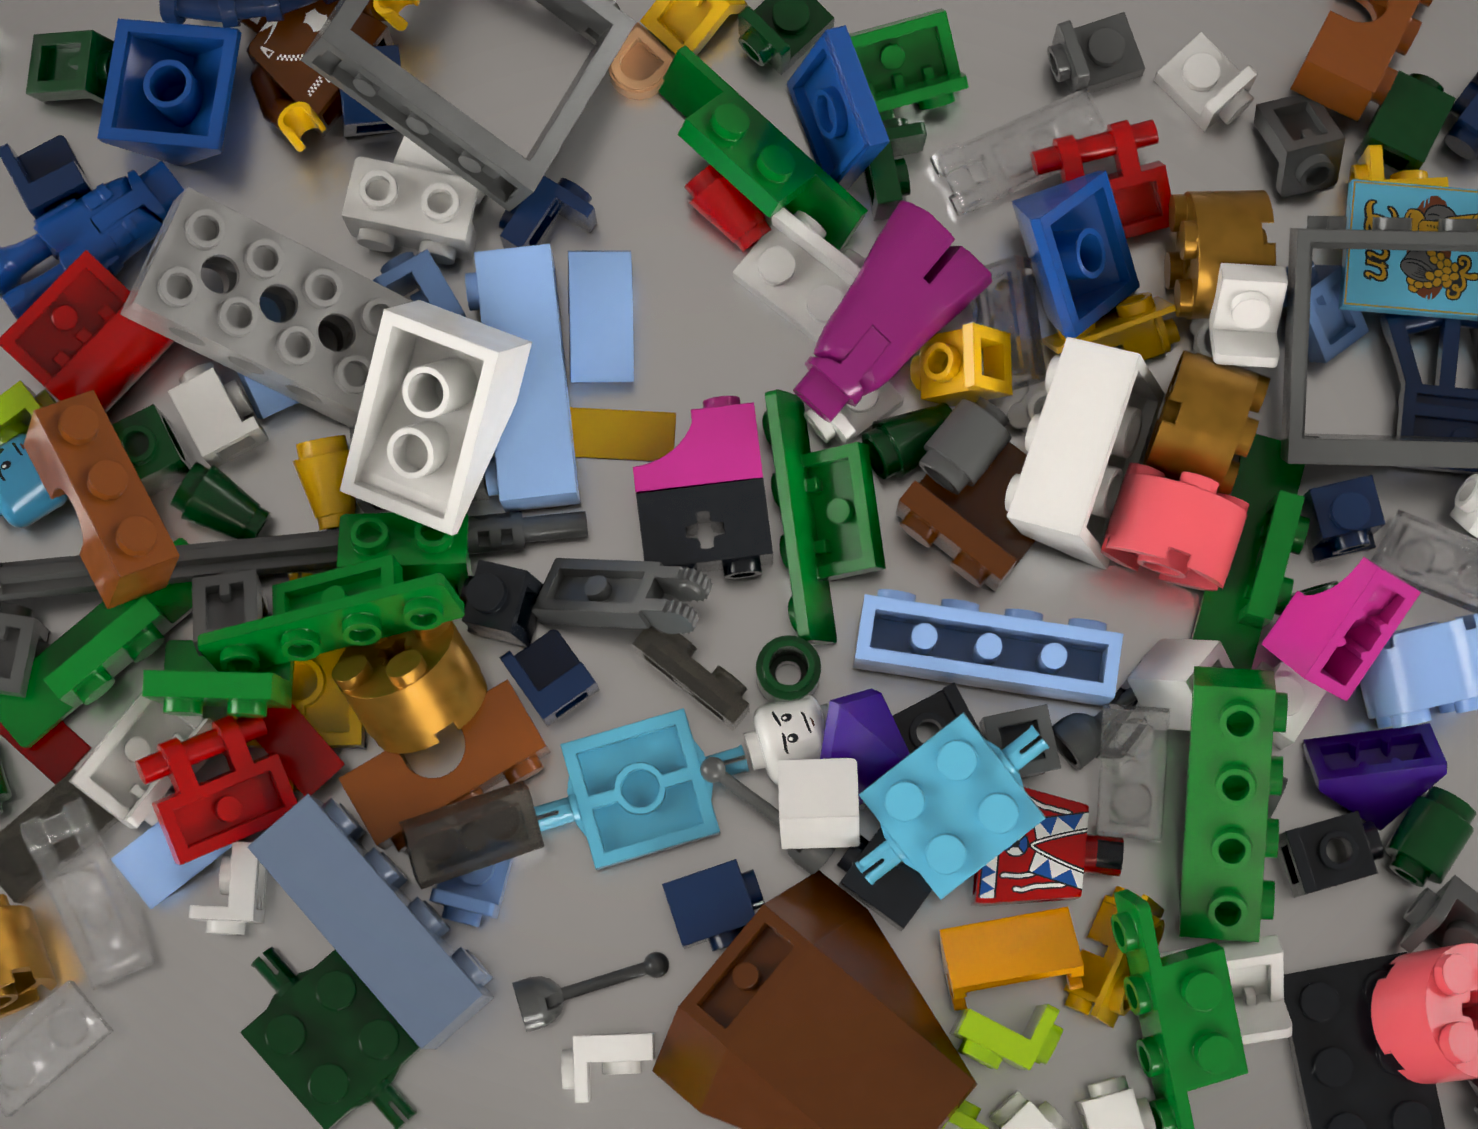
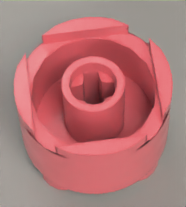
M1129 463L1104 535L1101 553L1110 560L1138 572L1141 565L1160 573L1158 579L1172 584L1204 591H1217L1218 587L1223 589L1226 578L1229 575L1250 504L1239 498L1217 493L1219 483L1208 477L1191 472H1182L1179 481L1165 478L1163 472L1153 467L1139 463Z
M1463 943L1406 953L1396 957L1390 963L1394 966L1387 977L1378 979L1371 1001L1373 1030L1377 1043L1384 1055L1393 1054L1404 1068V1070L1397 1071L1416 1083L1437 1084L1478 1079V944Z

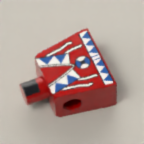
M1024 787L1046 819L974 874L971 906L1076 900L1082 895L1084 873L1120 876L1123 864L1124 840L1122 837L1087 834L1088 805Z

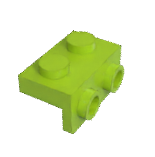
M1042 1004L1035 1007L1022 1035L970 1008L960 1011L949 1034L962 1040L957 1052L987 1068L998 1070L1003 1061L1018 1070L1030 1071L1034 1062L1047 1064L1060 1040L1063 1028L1054 1024L1060 1010L1050 1004Z

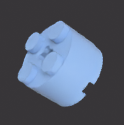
M1478 613L1455 617V620L1443 623L1436 621L1395 631L1360 682L1368 719L1376 718L1378 728L1392 726L1394 729L1432 720L1429 709L1431 707L1438 706L1440 714L1453 711L1463 713L1478 710Z

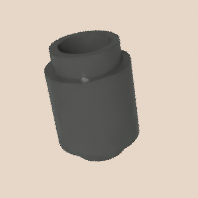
M979 397L975 403L967 399H961L924 445L926 454L919 461L920 467L943 488L959 495L966 485L973 487L1012 439L1010 433L1005 428L1009 423L1008 417L997 406L982 397Z

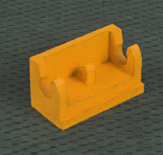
M1068 906L939 930L942 966L954 1011L967 1009L965 1000L967 992L1064 974L1070 990L1083 988L1081 976H1084V964Z

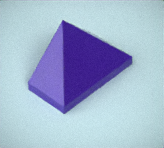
M872 688L830 700L820 759L854 758L857 761L859 811L868 806L861 799L859 793L910 754L882 693Z
M1430 723L1303 740V751L1318 790L1349 811H1358L1360 818L1366 822L1372 821L1380 831L1413 804L1417 796H1422L1447 774V761Z

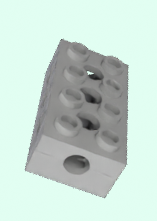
M187 187L173 201L120 315L348 427L356 425L383 311L386 308L413 301ZM201 268H209L219 274L224 285L223 293L213 292L205 286L201 278ZM260 297L270 298L278 305L281 312L280 323L269 320L263 314L260 307ZM319 325L329 328L335 334L337 339L336 351L329 350L321 343L318 335Z

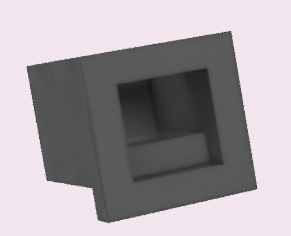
M1047 704L986 716L979 722L983 737L1000 747L1001 750L1027 731L1031 725L1034 726L1040 735L1021 749L1020 752H1024L1041 738L1046 741L1050 748L1044 750L1019 770L1021 779L1061 769Z

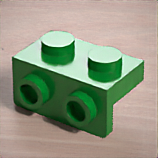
M942 8L849 34L882 121L895 118V108L918 102L920 110L933 109L950 104L955 101L954 92L969 88L967 77L959 68L946 10Z
M396 513L344 514L340 517L337 568L393 554L403 568V582L441 573L460 597L466 579L472 575L468 552V514L466 513L458 533L453 536Z
M169 640L165 645L164 670H144L142 696L163 704V713L169 715L202 716L203 706L227 707V715L263 718L267 717V708L291 709L294 661L259 669L255 673L218 672L204 656H198L193 640Z

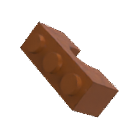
M1355 0L1362 4L1370 13L1373 21L1369 22L1352 21L1330 10L1290 90L1358 122L1370 101L1380 106L1382 105L1398 74L1397 70L1388 65L1395 52L1403 56L1407 54L1422 25L1421 21L1412 17L1418 4L1429 8L1433 0Z
M92 390L33 410L23 446L50 498L54 499L66 494L73 504L83 535V544L79 555L107 609L166 588L180 554L95 391Z
M508 679L486 692L484 701L477 713L461 728L465 739L464 755L459 765L449 774L437 778L420 776L413 771L404 754L384 751L338 778L376 846L386 850L394 845L398 853L403 852L432 834L428 824L449 812L454 820L459 819L478 809L488 801L484 794L486 790L505 779L510 787L515 786L534 776L544 768L540 759L551 752Z

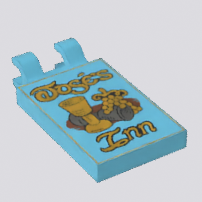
M1352 179L1348 184L1346 229L1372 230L1373 217L1413 218L1412 231H1438V218L1478 219V190ZM1343 249L1338 309L1478 321V252Z

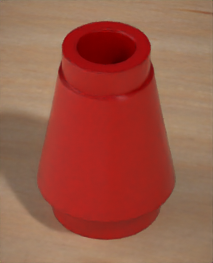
M711 165L707 166L684 186L693 198L689 204L734 244L736 243L742 252L751 248L762 236L772 230L766 222L763 212Z

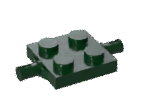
M274 947L264 951V956L279 973L277 975L274 974L260 956L253 961L251 966L261 974L275 990L276 994L273 996L267 1009L240 1032L323 1129H332L352 1110L371 1102L391 1123L394 1129L403 1127L405 1125L404 1121L389 1104L391 1102L394 1103L408 1120H411L417 1114V1111L408 1104L392 1083L395 1081L402 1065L421 1048L336 950H333L314 968L297 975L277 954Z

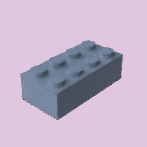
M307 794L247 848L421 1049L436 1050L494 998L485 987L493 979L492 975L469 949L465 950L460 947L454 951L442 936L450 930V927L426 900L422 901L417 896L411 902L400 889L408 879L383 851L380 853L373 847L368 852L357 840L366 831L343 804H338L333 798L324 803Z

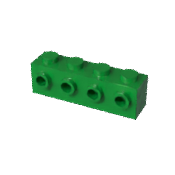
M1194 666L1179 908V937L1259 942L1261 919L1273 920L1275 881L1263 880L1265 858H1277L1279 819L1267 817L1269 795H1282L1283 756H1272L1273 732H1286L1288 693L1276 692L1274 671Z

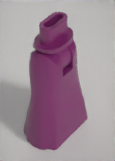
M900 201L876 238L854 282L824 326L813 352L816 357L810 356L805 362V366L809 371L793 389V392L807 406L829 423L833 421L846 404L856 407L862 396L870 394L886 384L928 340L959 315L993 282L991 272L970 251L966 250L963 246H950L955 240L952 234L932 214L913 203Z

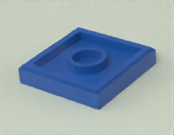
M846 25L825 30L787 81V87L816 164L847 190L890 140Z

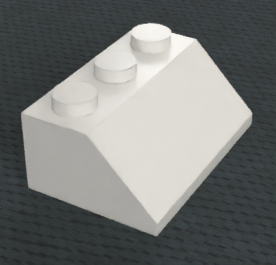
M1067 337L1061 356L1055 355L1049 363L1045 377V390L1048 392L1041 415L1035 414L1028 425L1025 437V449L1028 451L1021 475L1015 474L1009 482L1005 496V509L1008 511L1007 518L1022 535L1090 565L1107 570L1110 559L1101 553L1104 535L1129 463L1142 464L1165 394L1139 353Z

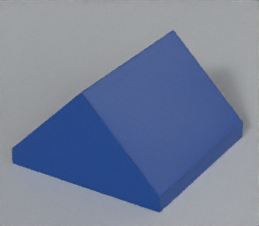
M118 18L97 138L103 143L180 167L221 154L242 34L240 30L236 28Z
M1106 170L1095 171L1011 201L1046 316L1065 338H1076L1140 287Z

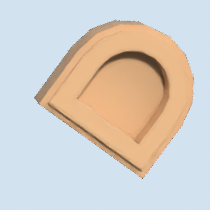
M637 22L608 68L610 81L617 92L626 98L635 100L652 98L659 93L658 90L664 82L663 77L675 56Z

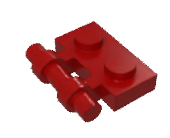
M1152 119L1130 125L1128 120L1108 124L1106 132L1080 139H1075L1073 134L1053 139V146L1030 152L1031 163L1036 176L1059 170L1062 183L1084 176L1083 163L1113 156L1117 172L1107 175L1126 239L1170 227L1169 201L1171 190L1166 165L1160 161L1140 165L1137 152L1139 148L1158 144L1159 142L1157 128Z
M225 716L213 721L211 730L182 742L177 737L158 744V752L135 761L139 776L145 785L168 776L176 793L153 802L152 806L176 864L183 865L267 829L298 803L278 753H270L255 760L251 757L246 743L267 735V728L263 718L240 717L235 719L233 716ZM223 753L230 770L198 783L192 765Z

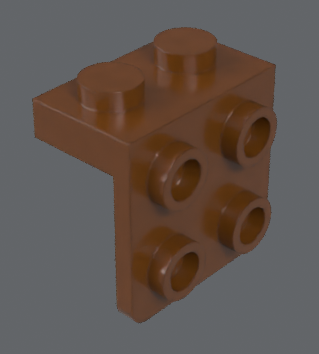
M1009 442L973 487L966 485L959 495L946 490L926 474L919 483L914 481L899 499L896 515L903 519L900 522V526L920 544L930 548L934 543L953 558L950 563L951 566L967 581L977 587H981L985 583L996 592L1036 542V540L1022 535L1007 518L1008 511L1005 509V496L1009 482L1015 474L1021 475L1027 455Z

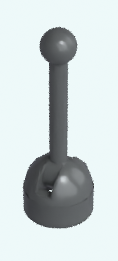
M1132 688L1127 689L1094 717L1084 713H1072L1061 718L1052 726L1058 752L1074 768L1081 770L1098 755L1103 743L1102 726L1137 699Z
M709 757L702 762L700 773L704 780L710 783H721L780 827L779 810L726 772V766L720 758ZM836 848L787 849V852L797 865L812 875L827 862Z
M652 952L646 956L642 963L562 988L552 979L543 976L528 977L512 982L526 1032L544 1028L555 1022L562 1012L565 1000L647 974L653 978L662 977L669 969V961L663 953Z

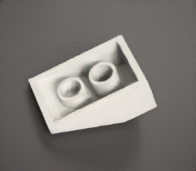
M421 300L384 309L340 492L453 536L457 534L516 405L532 342Z

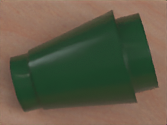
M943 402L934 407L930 406L874 421L872 430L862 434V443L869 446L871 466L876 474L882 479H887L893 475L901 479L919 466V461L926 454L924 445L952 412V409Z
M198 462L191 467L170 504L183 512L181 519L235 539L257 538L271 512L260 507L261 505L214 464L209 469Z

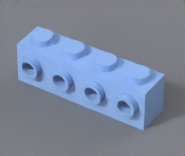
M541 244L474 252L476 272L465 273L469 310H480L481 323L532 342L516 405L495 449V457L491 458L485 471L488 496L499 495L500 503L505 512L580 504L555 261L551 245Z
M879 589L877 596L864 595L853 668L1104 707L1115 698L1123 633L1106 631V623L1081 618L1069 619L1068 625L1043 621V614L1024 609H1005L1004 615L979 612V604L958 599H942L941 606L915 602L916 595L892 589Z

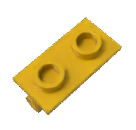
M1150 292L1135 294L1127 297L1115 306L1117 311L1104 315L1076 337V339L1110 347L1120 345L1122 350L1139 353L1143 360H1147L1170 352L1171 344L1180 341L1179 331L1172 318L1163 320L1162 317L1176 311V307L1159 296L1153 298ZM1057 329L1058 333L1042 338V342L1045 346L1060 354L1062 353L1066 338Z
M1119 886L1115 887L1112 896H1104L1087 936L1093 941L1108 946L1104 958L1082 949L1081 956L1084 964V976H1081L1083 988L1070 990L1067 983L1063 991L1069 993L1064 1004L1065 1006L1088 1016L1092 1005H1094L1091 1015L1111 1028H1114L1119 1015L1125 1016L1131 1009L1124 990V978L1130 976L1126 953L1119 949L1111 926L1112 915L1118 913L1114 893L1126 890ZM1143 894L1141 898L1146 900L1151 908L1159 946L1165 928V922L1161 919L1165 910L1152 898Z

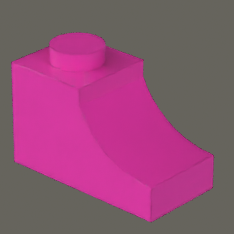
M719 396L704 400L702 402L703 408L691 409L692 423L682 441L660 459L633 467L636 494L763 478L754 402L741 404L740 397Z
M1363 557L1355 569L1334 587L1314 595H1305L1297 590L1261 645L1304 679L1347 702L1421 592L1403 579Z

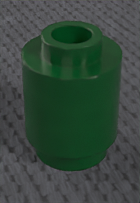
M786 635L771 640L762 648L756 662V679L761 693L770 702L796 701L808 695H813L818 688L821 661L817 651L808 641L797 636ZM786 664L795 666L800 672V680L793 685L779 683L775 675L778 668Z
M1432 786L1425 797L1417 796L1385 847L1386 853L1393 859L1389 866L1390 869L1404 880L1418 887H1424L1427 880L1441 884L1474 832L1470 824L1476 816V811L1461 798L1439 787Z

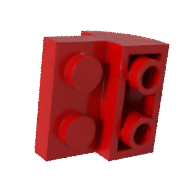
M85 250L0 337V346L58 401L94 390L105 413H107L175 341L120 315L131 291L94 256Z

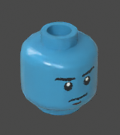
M24 433L0 445V517L3 515L8 523L16 528L28 527L61 507L68 498L66 494L54 499L50 498L23 446L26 438Z

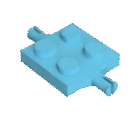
M684 708L560 744L569 774L568 797L538 806H531L535 819L559 812L557 815L536 820L537 831L542 833V831L576 822L577 826L587 837L596 870L721 834L712 805L713 783L703 779L700 773V766L709 757L720 758L724 763L744 758L743 747L739 745L736 748L705 756L692 737ZM746 759L725 765L726 772L730 775L745 771L749 772Z
M963 712L860 792L859 796L880 822L884 838L886 839L860 861L855 862L859 871L863 873L882 858L884 859L883 862L865 875L866 880L871 885H874L878 879L903 861L922 875L941 900L1046 819L1045 815L1025 791L1019 773L1021 768L1044 750L1050 748L1046 741L1041 738L1022 753L1020 752L1021 749L1040 735L1034 726L1031 725L1027 731L1001 750L1000 747L983 738Z

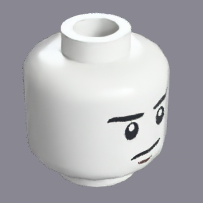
M808 695L796 701H774L759 706L754 712L753 717L755 730L743 734L753 770L766 768L770 779L778 785V760L820 759L829 703L819 705L813 695Z

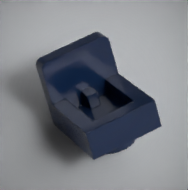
M543 176L534 193L510 212L504 211L499 222V228L503 230L500 234L503 248L540 245L559 215L587 232H591L597 223L595 208L589 204L592 197L582 187L566 178H560L558 183Z

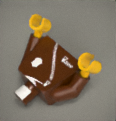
M323 0L317 1L284 14L285 19L283 21L268 22L266 16L241 20V23L257 34L249 44L246 52L254 65L250 75V83L262 115L268 122L283 132L299 152L306 148L300 140L306 131L313 128L318 134L325 137L341 116L340 89L301 61V58L340 0L330 4H325ZM369 0L350 30L373 47L394 45L388 26L381 21H387L396 30L404 31L408 26V22L399 15V12L410 4L418 6L420 0Z

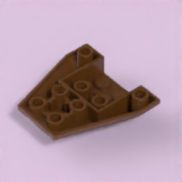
M820 870L762 905L678 1006L652 1070L701 1114L739 1129H942L977 1086L974 1077L869 910Z

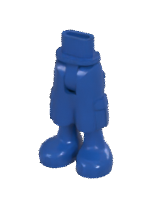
M163 161L158 162L141 175H138L135 170L127 172L128 178L123 176L105 184L102 183L96 186V189L77 200L72 198L61 202L59 206L33 220L35 223L33 227L36 232L35 235L16 244L0 247V298L4 300L16 319L85 250L94 256L111 274L116 276L124 267L123 263L157 236L173 201L184 191ZM53 256L56 260H59V264L31 281L20 284L22 277L45 259Z

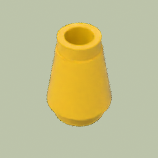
M346 435L296 444L298 460L292 462L315 519L317 518L319 531L338 528L342 515L355 514L356 498L340 492L350 450L348 449Z

